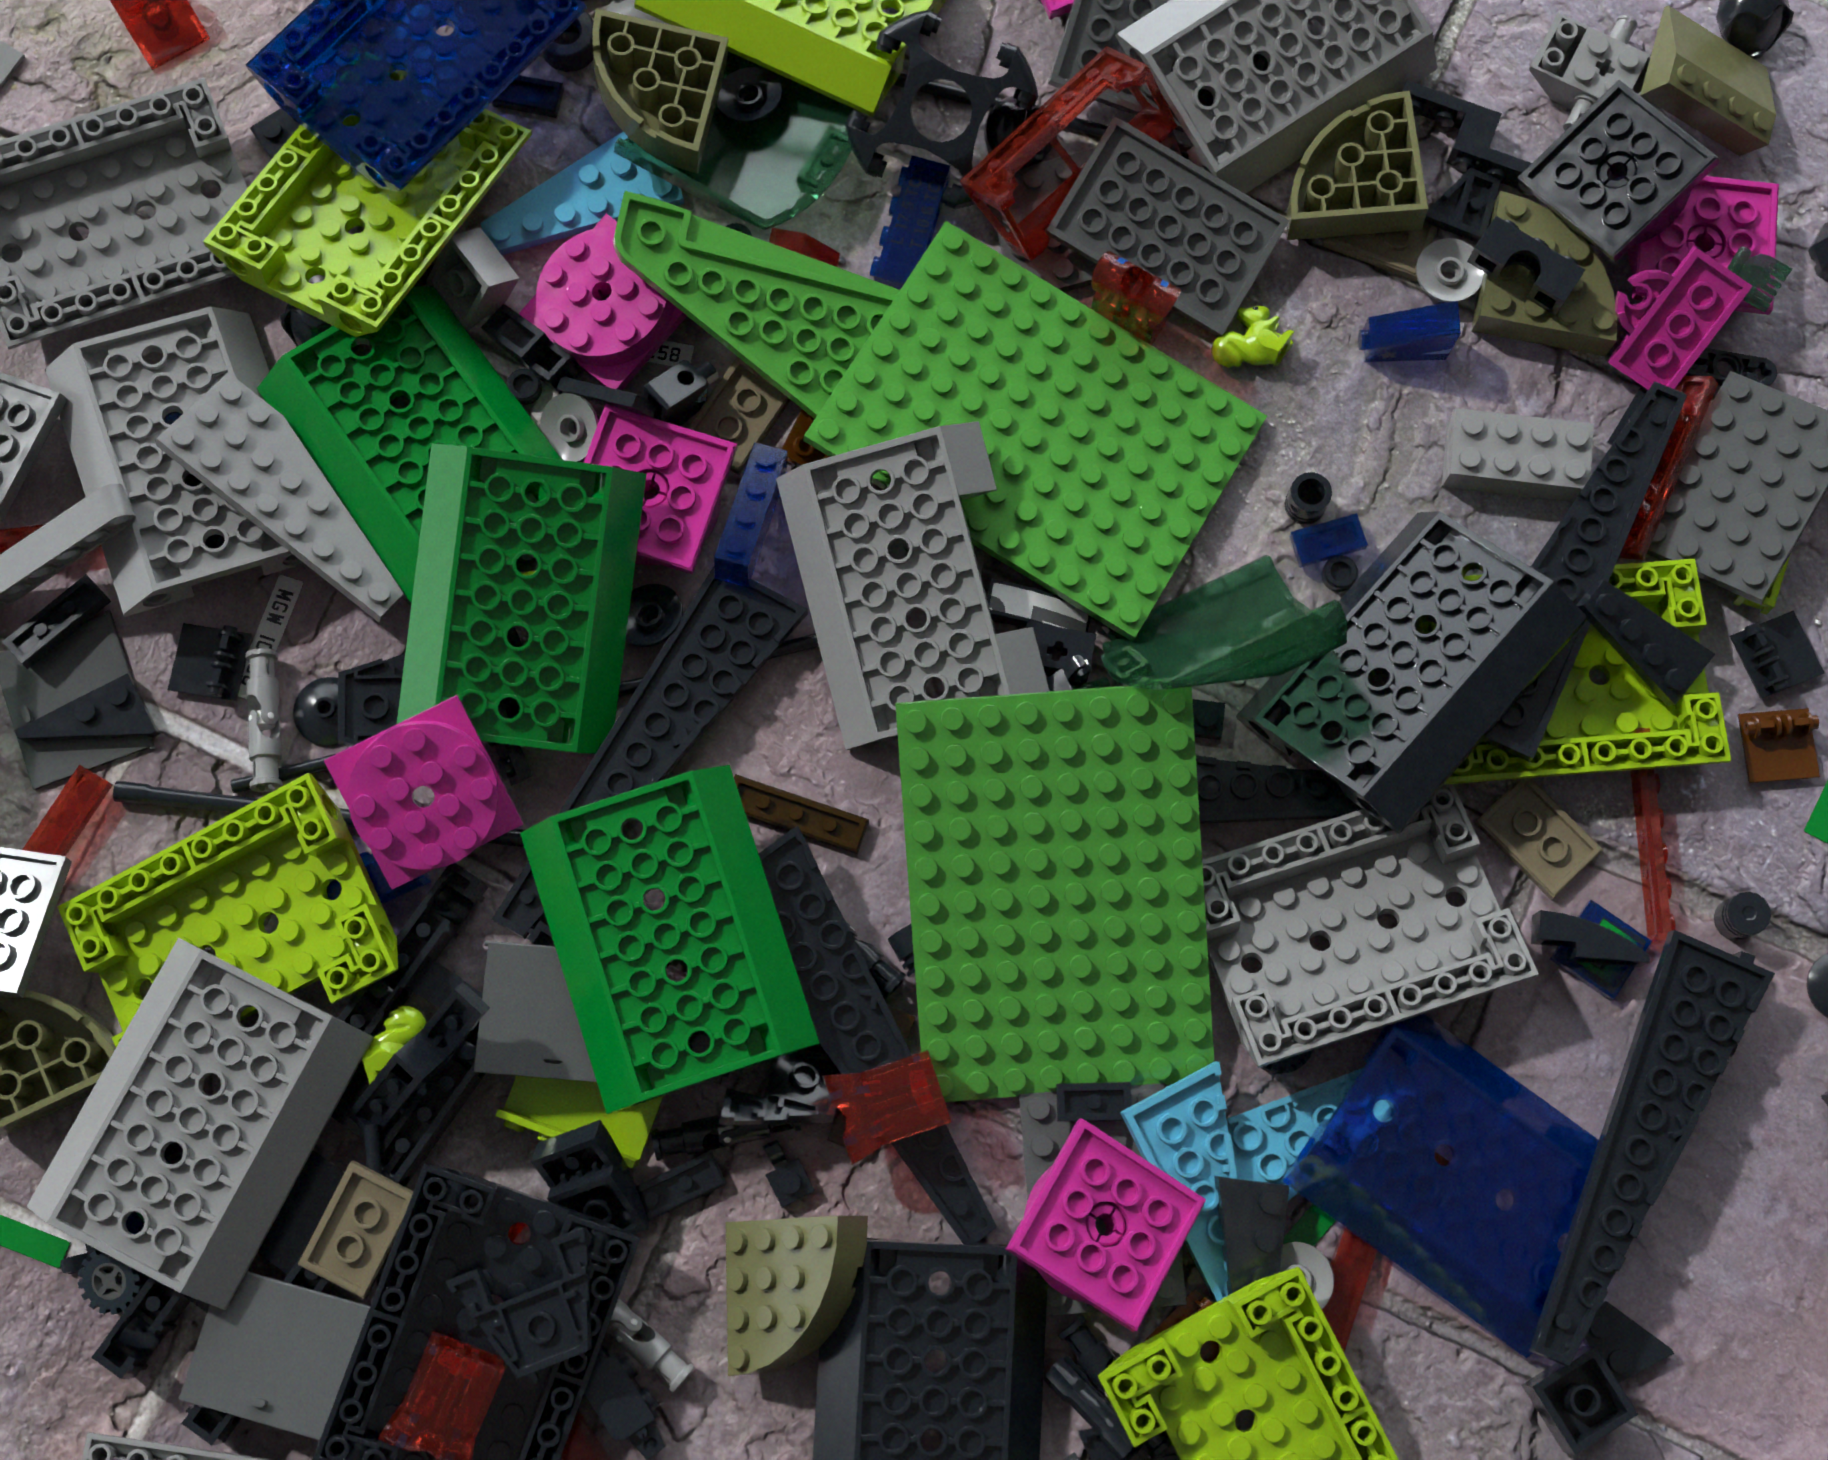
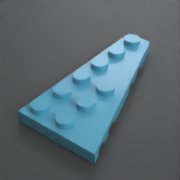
M621 132L480 224L484 233L501 255H506L591 230L606 213L618 221L624 191L659 199L675 206L685 203L674 166L652 156L633 142L624 132Z
M1410 1050L1227 1118L1237 1179L1288 1185L1289 1201L1435 1078Z
M1214 1061L1120 1112L1142 1158L1206 1199L1184 1242L1214 1303L1228 1296L1226 1284L1228 1281L1227 1265L1223 1258L1222 1249L1224 1239L1222 1224L1219 1223L1218 1207H1220L1218 1189H1215L1214 1176L1237 1178L1231 1134L1228 1133L1225 1109H1227L1225 1095H1222L1219 1061Z

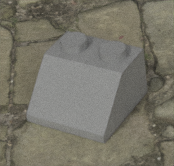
M477 228L452 236L441 250L426 282L429 286L435 288L467 331L508 300L519 277L481 228Z

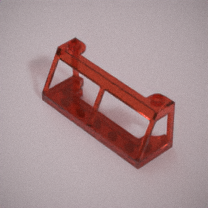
M1106 46L960 180L965 192L1013 251L1032 261L1049 244V236L1045 234L1046 231L1044 230L1050 225L1087 163L1086 161L1079 168L1055 136L1107 88L1116 93L1125 88L1130 90L1142 106V110L1128 124L1159 143L1165 140L1167 135L1177 127L1147 64ZM1145 82L1147 83L1159 109L1150 105L1137 86L1141 87ZM1050 143L1070 168L1072 175L1017 224L1009 210L1016 202L1013 192L1019 185L1014 174L1045 145ZM985 203L1001 212L1011 230L1009 233Z

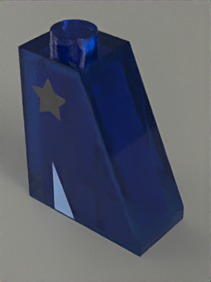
M1458 301L1368 317L1363 330L1358 332L1359 350H1364L1365 362L1446 360L1461 334Z

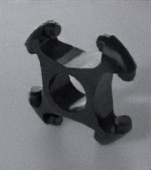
M924 10L892 22L882 29L877 37L876 49L892 54L893 50H899L902 42L908 46L910 53L908 75L903 95L885 126L879 132L870 134L868 130L871 123L866 121L868 116L852 110L846 120L845 128L852 152L859 165L866 174L875 178H882L888 163L883 160L885 155L876 152L877 148L889 142L925 149L956 168L963 176L964 185L962 187L953 183L952 187L946 186L941 199L945 206L955 210L980 203L993 196L1003 188L1006 181L1005 176L1007 172L991 166L990 170L984 169L982 177L979 178L973 172L972 166L979 126L996 97L1004 89L1013 87L1016 89L1012 97L1017 100L1015 105L1031 111L1032 107H1035L1039 96L1036 81L1027 59L1020 48L1011 43L1006 44L1002 42L996 59L1001 60L999 66L1008 69L1006 74L998 78L975 76L956 71L930 55L920 45L919 37L920 34L930 37L931 33L937 34L942 17L930 10ZM941 79L952 81L962 87L969 96L972 107L970 123L965 131L955 139L945 142L930 140L921 134L914 124L912 116L913 101L919 90L929 82Z

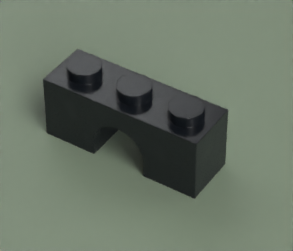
M1497 215L1467 260L1468 263L1495 279L1498 278L1504 268L1510 265L1524 266L1531 272L1534 281L1533 287L1526 298L1555 316L1585 272V269L1580 267L1573 258L1562 256L1549 248L1548 244L1542 239L1529 236L1521 231L1514 222L1506 219L1503 220Z

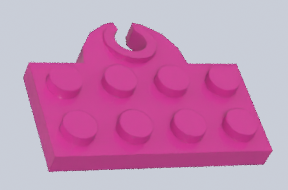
M1695 246L1692 247L1672 275L1661 270H1644L1632 275L1627 281L1633 286L1644 287L1646 296L1641 303L1630 304L1627 295L1618 291L1615 300V313L1619 324L1628 334L1607 362L1647 390L1650 389L1654 381L1675 389L1753 286Z

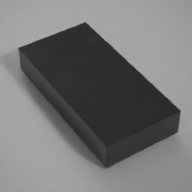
M498 71L491 103L494 107L557 118L565 88L563 83Z

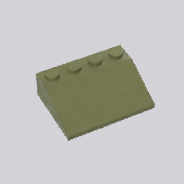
M1671 6L1664 7L1640 96L1738 156L1769 145L1776 119V110L1767 67Z

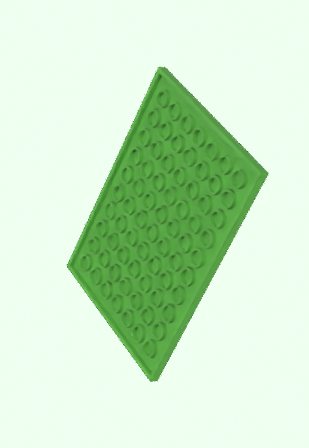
M945 221L803 437V441L827 456L832 457L938 426L979 421L997 491L965 500L960 497L972 544L1130 641H1133L1267 418V415L948 221ZM879 471L873 476L872 483L885 490L891 483L890 474L886 471Z
M1191 682L895 703L922 1068L926 1071L929 1088L935 1102L1018 1097L1019 1094L1056 1091V1084L1131 1082V1086L1159 1083L1172 1085L1213 1063L1214 1045Z

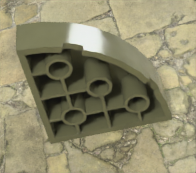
M596 8L592 28L595 79L601 99L611 117L633 142L652 156L674 167L698 174L728 62V38Z
M1410 90L1385 94L1370 99L1366 105L1360 106L1353 111L1349 109L1340 114L1319 132L1305 151L1294 178L1286 219L1289 220L1286 226L1287 240L1422 230L1428 211Z
M1500 191L1495 200L1488 227L1496 215L1503 220H1510L1524 233L1545 241L1552 250L1562 256H1569L1576 260L1579 266L1585 269V272L1556 316L1526 298L1533 287L1534 281L1531 272L1524 266L1510 265L1502 270L1497 279L1484 272L1482 284L1477 291L1471 331L1606 356L1617 341L1618 318L1615 313L1614 291L1606 270L1591 245L1572 231L1562 221L1560 216L1550 209L1527 198Z
M30 990L25 991L23 998L0 994V1137L10 1134L90 1095L116 1049L111 1038L113 1035L104 1025L84 1010L46 994Z
M823 1216L726 1222L728 1376L781 1371L793 1366L802 1357L811 1355L823 1345L838 1327L853 1299L856 1288L852 1285L856 1277L857 1267H863L867 1247L868 1216Z

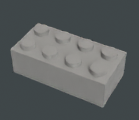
M1455 408L1446 422L1442 487L1574 502L1591 477L1594 424Z

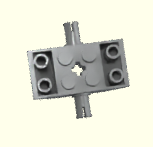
M1557 13L1529 71L1550 100L1572 109L1567 121L1563 125L1565 131L1618 80H1621L1638 95L1641 94L1651 55L1628 45L1638 26L1634 18H1631L1625 29L1624 25L1629 16H1619L1610 36ZM1645 99L1647 102H1649L1652 106H1654L1656 109L1660 111V107Z

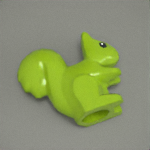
M1265 306L1239 307L1237 319L1248 328V331L1245 335L1230 331L1224 332L1222 336H1218L1211 348L1214 360L1219 365L1227 368L1231 366L1239 367L1243 361L1251 365L1272 364L1278 366L1293 346L1294 342L1291 338L1294 335V331L1287 330L1283 334L1277 333L1276 330L1279 327L1278 321L1280 317L1274 316L1269 319L1270 310Z
M401 1006L390 1012L389 1017L384 1021L386 1031L373 1038L365 1055L362 1057L370 1084L392 1056L427 1024L425 1017L417 1008Z

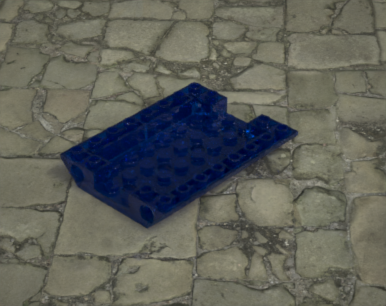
M314 0L245 65L275 103L377 187L400 192L587 10V5L580 0ZM442 26L454 28L453 33L448 36H440L436 32ZM397 70H403L408 73L406 78L401 81L390 79V75ZM350 115H356L361 118L355 126H345L342 122Z
M1421 1014L1387 1025L1363 1058L1367 1064L1331 1118L1320 1122L1281 1181L1527 1359L1533 1354V1352L1529 1351L1561 1256L1558 1240L1563 1234L1569 1232L1599 1139L1427 1015ZM1379 1100L1386 1101L1391 1107V1115L1385 1122L1377 1120L1373 1113V1107ZM1441 1144L1447 1145L1452 1152V1160L1446 1166L1439 1165L1434 1156L1436 1148ZM1502 1189L1509 1190L1513 1196V1204L1506 1211L1501 1210L1496 1203V1196Z

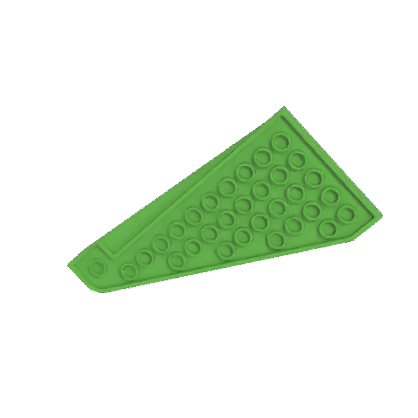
M624 191L613 239L614 249L620 261L815 419L900 290L691 214L692 211L659 199Z

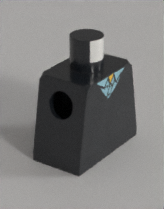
M682 360L645 384L643 398L655 403L657 406L654 415L655 419L682 426L701 409L707 400L708 386L717 380L719 375L714 366L707 361L698 368H695L688 360Z

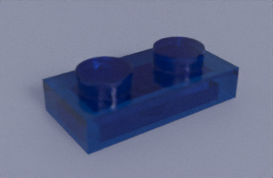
M1357 513L1296 530L1289 535L1300 568L1326 561L1335 556L1361 551L1368 546Z

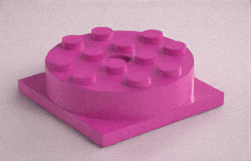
M1705 176L1691 190L1683 211L1667 229L1648 241L1633 245L1628 250L1632 274L1634 275L1644 270H1661L1672 275L1692 247L1698 246L1703 249L1705 254L1753 286L1734 311L1769 315L1773 311L1779 184ZM1633 286L1632 300L1643 301L1646 296L1645 288Z
M606 213L593 229L570 238L551 255L540 274L536 294L518 314L542 330L562 350L572 355L579 366L603 386L623 390L683 322L687 315L620 261L613 244L617 221ZM601 294H602L604 297H605L606 295L611 294V295L609 296V298H607L606 300H603V298L601 297Z
M605 403L584 463L645 473L647 475L644 493L648 490L660 492L653 499L645 501V498H643L635 564L663 565L693 575L703 544L718 520L721 508V494L738 449L737 444Z
M458 695L324 760L349 808L356 831L371 849L392 890L433 869L458 862L477 847L523 825V821ZM420 786H427L434 792V799L430 804L421 803L413 799L414 790Z
M1081 1118L1077 1120L1053 1165L1041 1175L1028 1197L1024 1217L1005 1250L1035 1268L1044 1280L1059 1293L1070 1299L1092 1305L1128 1330L1136 1332L1206 1199ZM1099 1217L1104 1221L1106 1225L1104 1235L1098 1236L1100 1233L1096 1229V1219L1094 1218Z

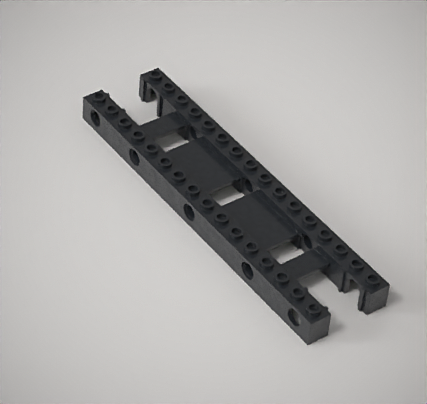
M457 863L448 865L397 935L398 970L357 991L338 1019L375 1037L386 1031L384 1021L389 1017V1013L404 1006L413 992H416L437 1008H440L452 991L464 982L482 999L483 994L440 965L436 960L452 937L454 939L458 937L456 932L478 901L483 902L485 899L483 894L488 889V886ZM539 921L534 929H529L528 933L530 935L527 939L531 944L555 946L549 926L542 921ZM479 1022L440 1070L412 1094L379 1134L383 1176L404 1187L407 1186L486 1073L474 1072ZM361 1060L331 1117L364 1139V1131L347 1115L370 1085L363 1061ZM314 1150L310 1154L257 1253L287 1274L283 1280L286 1283L330 1294L336 1284L298 1265L345 1173ZM149 1277L91 1358L120 1379L136 1378L140 1371L147 1369L149 1365L146 1362L167 1333L175 1330L177 1327L175 1322L190 1301L206 1313L210 1304L179 1293ZM195 1404L194 1406H189L185 1411L188 1415L181 1424L213 1446L225 1443L242 1418Z

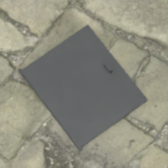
M111 610L105 611L106 615L84 623L28 670L10 650L0 653V685L14 730L127 673L132 676ZM127 735L124 738L103 736L99 739L73 740L68 738H47L45 741L21 740L17 738L33 790L148 748L151 751L156 749L152 737L147 735Z
M485 941V946H488L482 1000L490 1009L479 1021L474 1072L597 1082L555 946Z
M246 1272L226 1310L213 1305L209 1306L179 1400L320 1440L370 1306Z

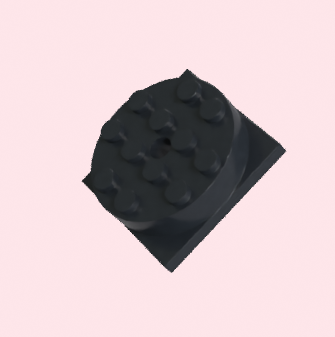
M1618 80L1517 178L1521 185L1560 216L1562 221L1572 231L1585 239L1590 245L1596 246L1616 262L1633 245L1648 241L1667 229L1683 211L1691 190L1720 162L1718 156L1621 80ZM1621 176H1626L1627 181L1624 178L1618 181H1614L1616 178Z

